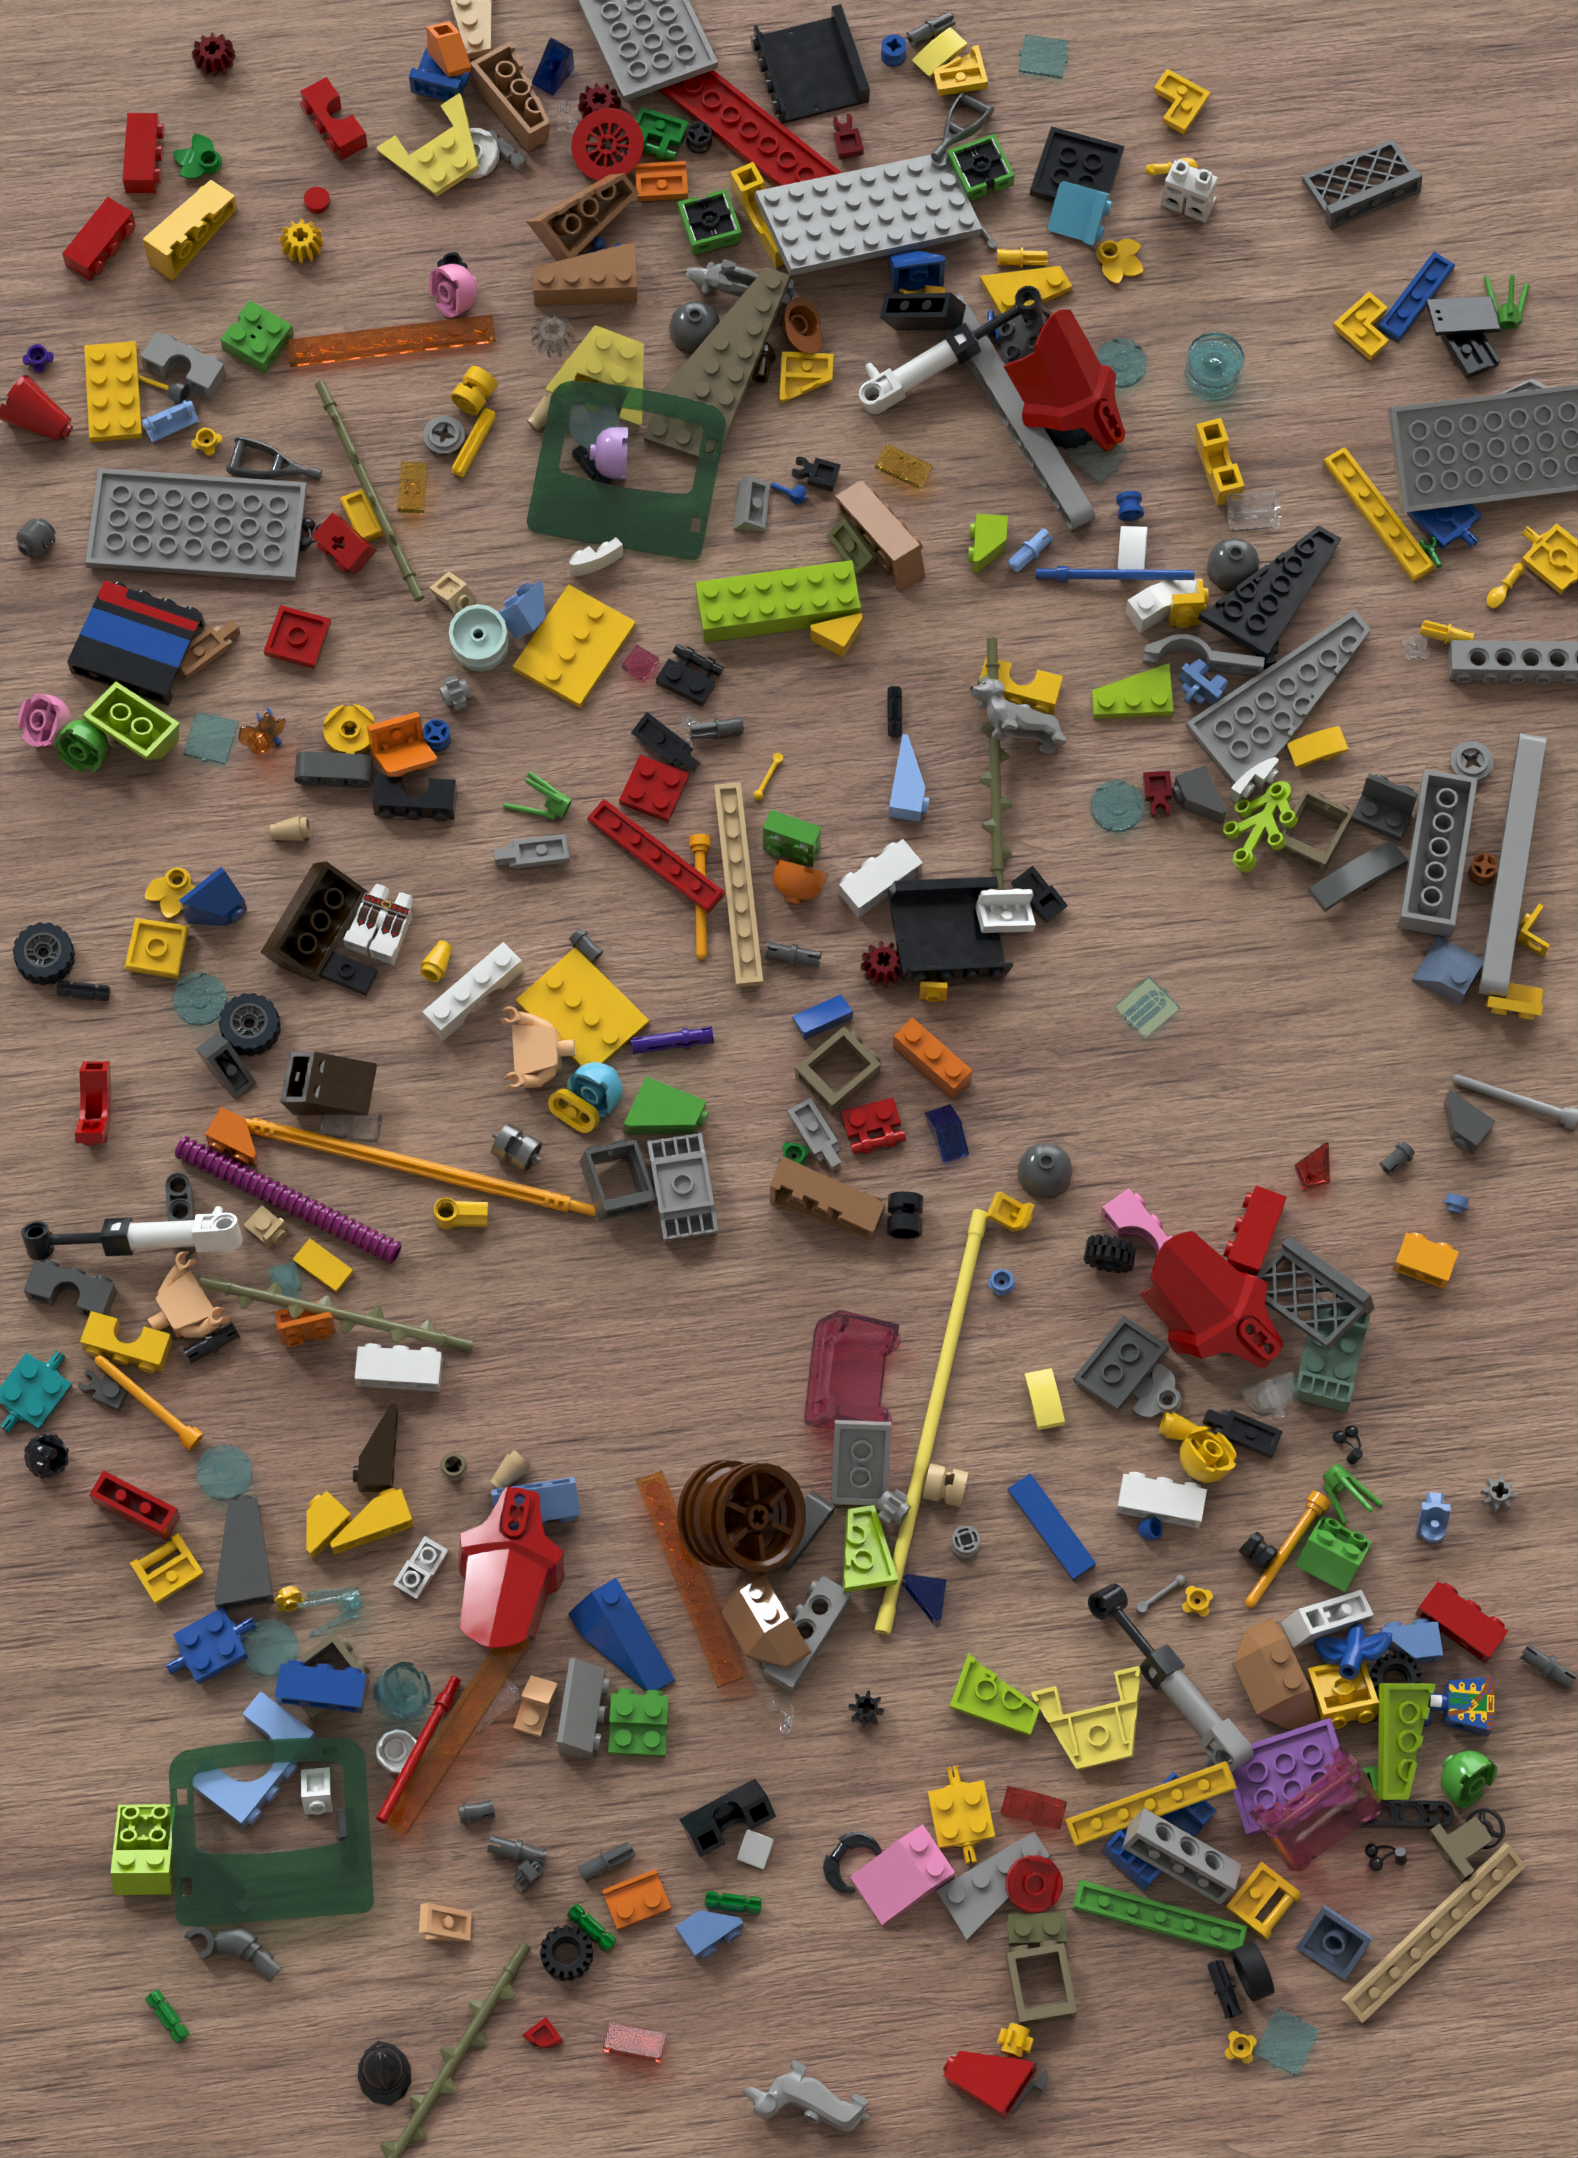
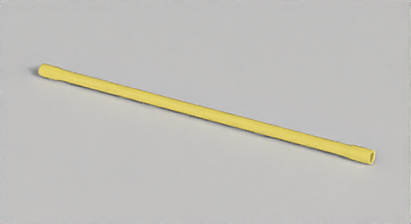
M974 1209L972 1212L968 1239L907 1494L909 1499L906 1504L911 1506L900 1524L892 1558L898 1581L896 1585L886 1586L874 1631L882 1635H891L896 1614V1603L981 1240L986 1229L987 1212L980 1209Z

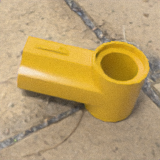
M446 1197L439 1199L434 1205V1222L440 1229L487 1227L488 1202L454 1201ZM447 1209L452 1211L453 1215L449 1218H444L439 1215L440 1211Z

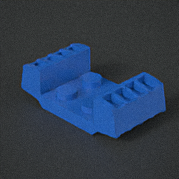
M1173 1771L1162 1784L1180 1777ZM1206 1800L1159 1817L1196 1837L1217 1813V1810ZM1128 1828L1119 1830L1106 1844L1102 1853L1146 1891L1163 1871L1123 1849Z

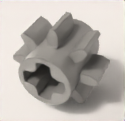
M456 675L444 679L445 686L439 688L445 706L452 705L455 710L466 707V699L471 698L466 680L459 681Z
M1502 1475L1497 1481L1488 1478L1486 1484L1489 1488H1482L1480 1494L1486 1495L1483 1505L1489 1504L1493 1507L1494 1512L1502 1506L1508 1510L1511 1506L1508 1500H1515L1517 1494L1511 1492L1514 1483L1503 1481ZM1495 1490H1500L1501 1498L1496 1497Z
M898 1489L893 1494L887 1490L876 1505V1508L881 1511L878 1517L888 1525L893 1520L900 1524L911 1506L906 1504L909 1499L907 1498L908 1496Z

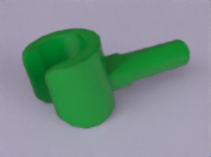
M1433 536L1429 537L1431 546L1425 545L1423 539H1421L1419 545L1426 554L1431 556L1436 568L1442 567V563L1435 550L1436 538Z

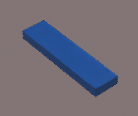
M1434 251L1379 323L1377 330L1399 343L1427 306V299L1434 297L1452 273L1456 264Z
M1031 1473L1007 1489V1492L1072 1581L1096 1566L1094 1559Z

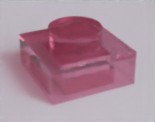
M636 645L623 662L622 669L645 682L659 663V658Z

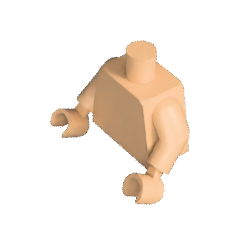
M512 1006L502 1009V1011L509 1012L511 1018L500 1019L501 1023L510 1024L515 1021L516 1024L512 1025L515 1072L512 1071L504 1077V1079H512L514 1084L508 1085L506 1089L512 1092L518 1086L521 1088L542 1087L555 1077L556 1072L562 1070V1057L576 1055L575 1039L561 1041L560 1032L553 1027L552 1023L536 1015L517 1012Z
M189 1251L179 1252L175 1259L176 1264L165 1277L158 1290V1296L155 1298L161 1312L147 1320L152 1329L158 1331L170 1326L176 1337L205 1338V1335L218 1328L219 1324H228L230 1319L229 1317L220 1318L221 1313L226 1308H213L202 1288L199 1287L191 1270L187 1272L186 1268L196 1265V1259H189L186 1262L185 1258Z

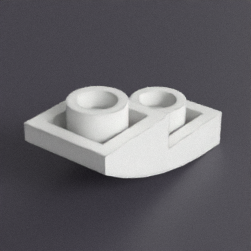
M1121 526L1118 569H1145L1148 527Z
M615 537L610 542H604L596 553L590 546L583 551H577L569 561L570 574L573 577L586 575L609 566L623 556V544Z
M1276 757L1267 759L1247 771L1231 788L1229 799L1237 803L1243 797L1247 799L1255 786L1262 790L1266 783L1271 785L1279 773L1277 770L1279 759Z
M424 1536L411 1559L405 1563L393 1585L418 1599L450 1551Z

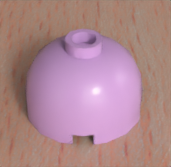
M628 427L605 429L597 436L596 444H590V460H595L596 469L607 478L626 480Z

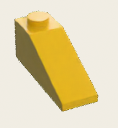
M390 1488L379 1493V1497L374 1498L330 1542L333 1554L335 1555L414 1527L402 1489L395 1490V1488Z

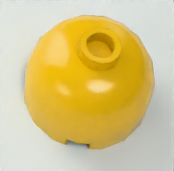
M1206 1426L1196 1427L1189 1432L1180 1447L1179 1458L1185 1472L1191 1478L1203 1483H1214L1223 1479L1232 1471L1236 1465L1234 1459L1237 1456L1232 1444L1224 1435L1219 1432L1214 1435L1208 1432L1210 1428Z

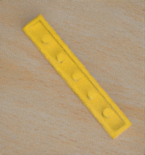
M1345 447L1323 460V465L1412 582L1435 569V564Z
M1228 1761L1073 1816L1065 1819L1076 1847L1128 1828L1129 1823L1143 1808L1157 1816H1162L1234 1790L1237 1786Z

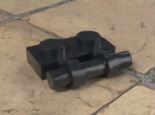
M676 644L673 654L681 658L678 663L668 658L656 678V684L703 707L715 687V681L708 678L710 673L720 676L724 667L717 664L716 660L709 656L705 658L695 653V649L689 646L685 648ZM690 662L702 668L699 673L687 667Z

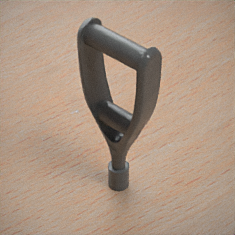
M962 91L949 110L944 127L943 141L933 151L931 158L934 161H939L949 146L977 133L992 116L994 106H988L967 95L966 91ZM961 103L983 114L975 124L967 129L950 121Z
M241 436L236 437L234 440L236 442L229 466L226 467V471L229 474L252 479H271L291 474H303L309 478L320 480L322 475L321 469L302 467L284 456L276 448ZM245 446L273 455L275 458L271 470L260 471L239 468ZM285 463L288 467L282 469L283 464Z

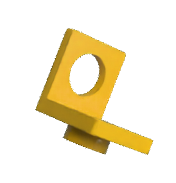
M1539 903L1531 915L1526 913L1520 922L1519 927L1522 929L1517 941L1540 956L1545 957L1550 944L1529 932L1544 907ZM1531 941L1537 943L1540 947L1535 946Z
M921 981L919 1000L929 1002L946 1001L948 983Z

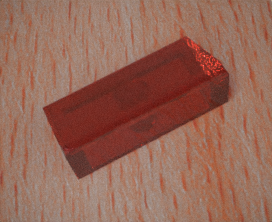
M609 2022L603 2052L661 2063L667 2034Z

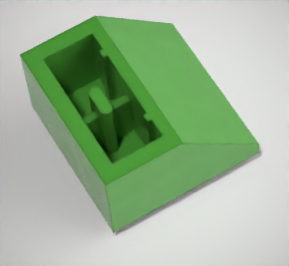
M1322 1515L1306 1542L1295 1566L1346 1592L1372 1541L1366 1539L1359 1532L1343 1527L1337 1520L1326 1518Z

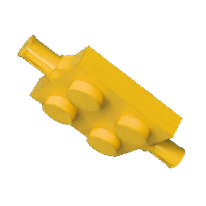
M1557 523L1548 532L1540 536L1527 526L1521 535L1533 545L1522 557L1521 563L1559 594H1562L1571 584L1578 581V540Z
M953 1766L954 1778L952 1768L948 1767L946 1770L950 1785L942 1789L928 1791L939 1849L950 1847L963 1848L965 1864H971L969 1853L973 1864L977 1862L974 1845L984 1840L996 1838L984 1780L972 1783L961 1782L959 1767Z

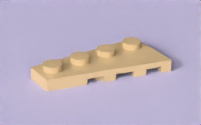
M449 0L469 60L482 57L491 52L492 0Z

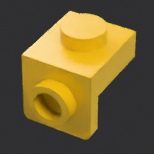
M999 1191L995 1193L986 1217L1011 1232L1023 1230L1030 1225L1035 1205L1030 1202L1022 1204Z

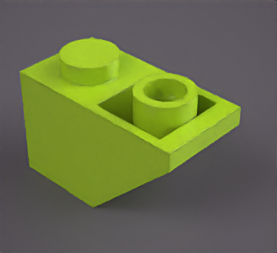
M976 514V523H970L969 539H974V547H969L968 562L973 563V573H978L1005 552L1008 516Z

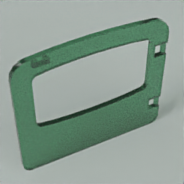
M567 381L560 384L553 391L550 399L527 517L529 530L537 534L600 545L607 541L610 542L616 537L623 544V549L686 560L698 559L703 550L726 430V422L722 412L710 404L645 389L579 381ZM576 404L617 407L663 415L701 426L703 428V436L692 490L687 494L646 491L600 483L562 472L560 470V461L571 408ZM708 440L716 441L714 454L705 453ZM693 518L701 519L699 533L690 531Z
M347 1738L267 1739L186 1750L174 1758L169 1769L175 1914L179 1924L185 1927L311 1918L362 1914L372 1909L374 1905L366 1759L363 1750L356 1742ZM326 1762L338 1763L342 1766L347 1833L344 1841L320 1847L269 1853L214 1854L201 1853L197 1850L193 1779L197 1774L218 1769L268 1763ZM187 1788L188 1805L178 1806L177 1789ZM191 1878L192 1895L182 1896L181 1879Z

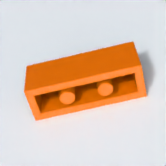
M913 1017L894 1035L893 1048L952 1100L971 1082L973 1070Z

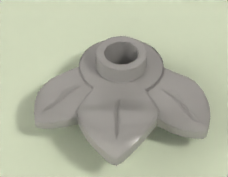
M1157 1364L1153 1369L1152 1378L1147 1377L1135 1391L1134 1395L1139 1401L1134 1405L1133 1411L1147 1418L1156 1416L1159 1413L1165 1414L1167 1412L1172 1414V1412L1178 1411L1182 1401L1181 1395L1175 1389V1376L1167 1367ZM1163 1398H1172V1404L1164 1405L1162 1402Z

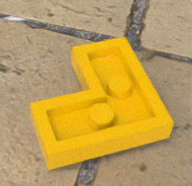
M1166 69L1153 93L1173 103L1163 117L1162 123L1183 135L1210 98L1211 93L1169 69Z
M1369 291L1334 322L1333 329L1371 361L1389 342V339L1373 326L1375 322L1387 313L1388 307Z

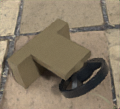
M1481 1808L1472 1812L1468 1816L1466 1823L1448 1835L1439 1823L1429 1831L1427 1837L1462 1883L1474 1872V1869L1466 1859L1480 1849H1491L1499 1845L1505 1835V1824L1497 1812L1489 1808ZM1485 1812L1492 1814L1498 1820L1500 1833L1493 1830L1492 1824L1485 1818ZM1476 1813H1479V1819H1478L1476 1816H1475V1817H1473V1816H1474ZM1492 1837L1499 1838L1493 1845H1487L1493 1841Z

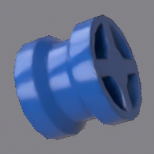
M896 34L886 36L881 43V59L887 66H900L906 59V41L903 37Z
M1125 491L1116 496V504L1120 507L1118 510V518L1120 520L1134 521L1144 516V508L1140 506L1142 502V494L1140 492Z
M432 719L424 725V740L434 752L445 750L451 742L447 723L440 719Z

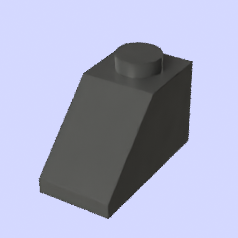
M1206 766L1175 777L1172 793L1176 802H1181L1184 810L1216 823L1224 822L1226 810Z
M218 1033L195 1049L210 1072L234 1099L256 1083L229 1041Z
M1450 1090L1444 1100L1450 1139L1454 1141L1455 1146L1464 1152L1469 1151L1471 1154H1474L1491 1132L1495 1120Z

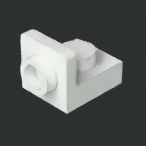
M330 1767L301 1770V1798L304 1814L320 1815L333 1812Z

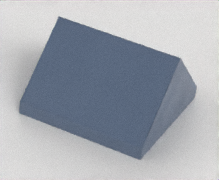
M1323 1905L1296 1948L1345 1981L1373 1937L1326 1905Z

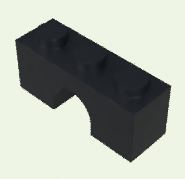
M375 775L373 794L374 815H379V817L385 819L399 816L406 817L409 820H420L421 818H432L438 822H445L448 819L455 820L456 780L429 778L426 792L421 796L411 797L404 793L402 776Z
M753 1779L679 1820L689 1842L699 1857H702L725 1845L722 1834L728 1827L744 1823L753 1830L775 1818L776 1814L767 1794L757 1780Z

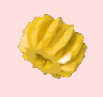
M301 218L299 224L291 221L290 228L283 227V235L280 236L279 241L280 245H282V253L288 255L291 262L298 258L301 264L306 258L312 262L313 255L320 256V247H323L324 241L321 237V230L319 227H315L312 221L305 224Z

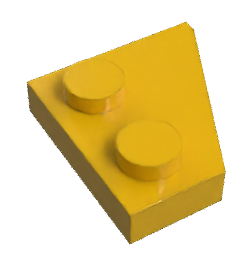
M978 45L973 46L971 52L961 58L958 55L948 64L933 70V78L938 96L961 93L962 91L969 92L988 89V80Z
M782 352L780 403L787 402L833 381L834 354Z

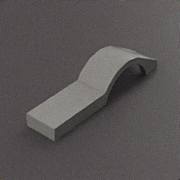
M1189 634L1172 635L1146 645L1143 663L1158 664L1160 659L1167 653L1185 650L1198 655L1207 664L1211 672L1255 677L1263 671L1265 657L1212 651L1203 640Z

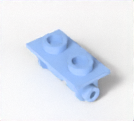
M184 400L176 406L151 417L148 416L141 422L153 443L200 421L194 411L195 408L192 401Z

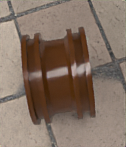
M715 1460L701 1466L686 1482L678 1503L677 1524L680 1537L686 1549L696 1560L704 1565L716 1568H737L744 1571L767 1572L782 1566L798 1549L806 1524V1506L798 1483L790 1473L781 1467L769 1463Z

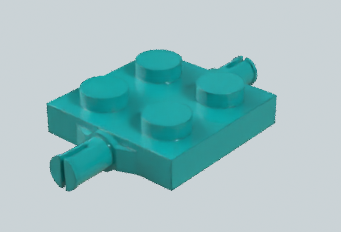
M56 1350L48 1363L37 1360L27 1352L24 1354L0 1386V1404L9 1413L0 1425L2 1430L10 1433L18 1420L29 1423L37 1430L41 1429L72 1387V1383L60 1376L56 1370L64 1358H66L64 1354H60Z

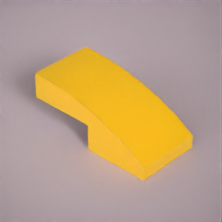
M1340 726L1324 729L1287 743L1295 766L1298 769L1321 759L1328 761L1350 751Z

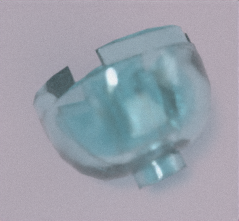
M399 1662L389 1666L375 1680L373 1687L374 1702L379 1711L390 1719L400 1721L412 1719L423 1714L426 1704L430 1703L431 1686L428 1678L423 1671L419 1672L413 1666L415 1665L411 1662Z

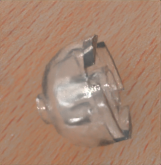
M1292 1370L1273 1375L1262 1382L1260 1380L1241 1390L1243 1398L1252 1412L1259 1416L1272 1415L1273 1420L1288 1415L1287 1409L1296 1403L1299 1395L1297 1379Z

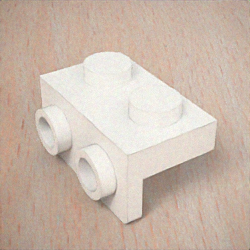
M990 889L981 891L975 906L981 932H1033L1036 924L1030 905L1033 897L1032 890Z

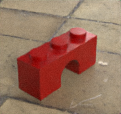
M327 77L300 91L302 111L306 116L310 115L312 117L315 130L319 135L323 134L327 139L325 140L326 145L332 154L336 153L340 160H343L367 147L366 133L353 114L340 120L331 117L333 113L342 108L340 95Z

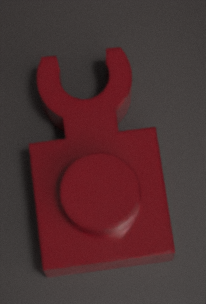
M847 114V123L845 124L839 123L837 116L833 118V128L837 131L833 133V140L839 160L864 155L858 128L852 129V116L850 114Z
M1170 771L1143 772L1145 801H1153L1150 807V816L1155 818L1156 809L1163 808L1165 816L1169 817L1171 806L1167 800L1172 799L1173 796Z

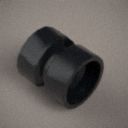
M909 1191L889 1194L888 1213L891 1215L887 1217V1235L898 1239L921 1237L923 1219L919 1215L923 1213V1196Z

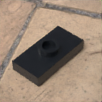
M332 952L319 977L367 996L378 971L373 967Z

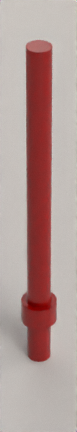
M451 1676L443 1692L439 1693L433 1703L435 1707L376 1817V1820L380 1823H387L444 1713L450 1710L454 1702L453 1696L461 1683L458 1677Z

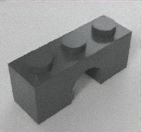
M44 1260L43 1262L34 1261L24 1288L27 1299L54 1306L61 1292L75 1290L80 1293L76 1305L79 1314L89 1317L90 1312L93 1311L109 1315L117 1293L111 1279L102 1275H96V1278L86 1275L83 1270L71 1267L70 1270L60 1268L58 1263L51 1260Z

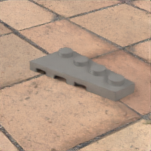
M1035 1831L936 1890L938 1897L966 1942L1009 1899L1005 1890V1878L1011 1865L1017 1859L1026 1855H1040L1047 1859L1050 1855Z

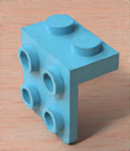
M1066 181L1061 182L1048 223L1049 231L1084 241L1083 243L1095 245L1097 240H1102L1105 226H1102L1104 215L1108 216L1111 209L1112 201L1109 200L1110 194Z

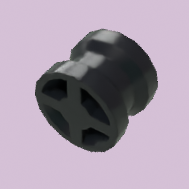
M699 121L689 125L686 132L688 149L695 154H703L709 151L712 145L710 126Z

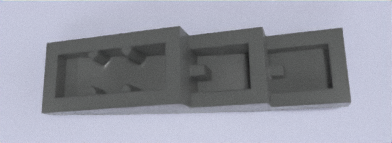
M1391 840L1331 873L1310 887L1308 892L1322 910L1326 912L1342 900L1346 902L1360 891L1368 890L1406 864L1408 860Z

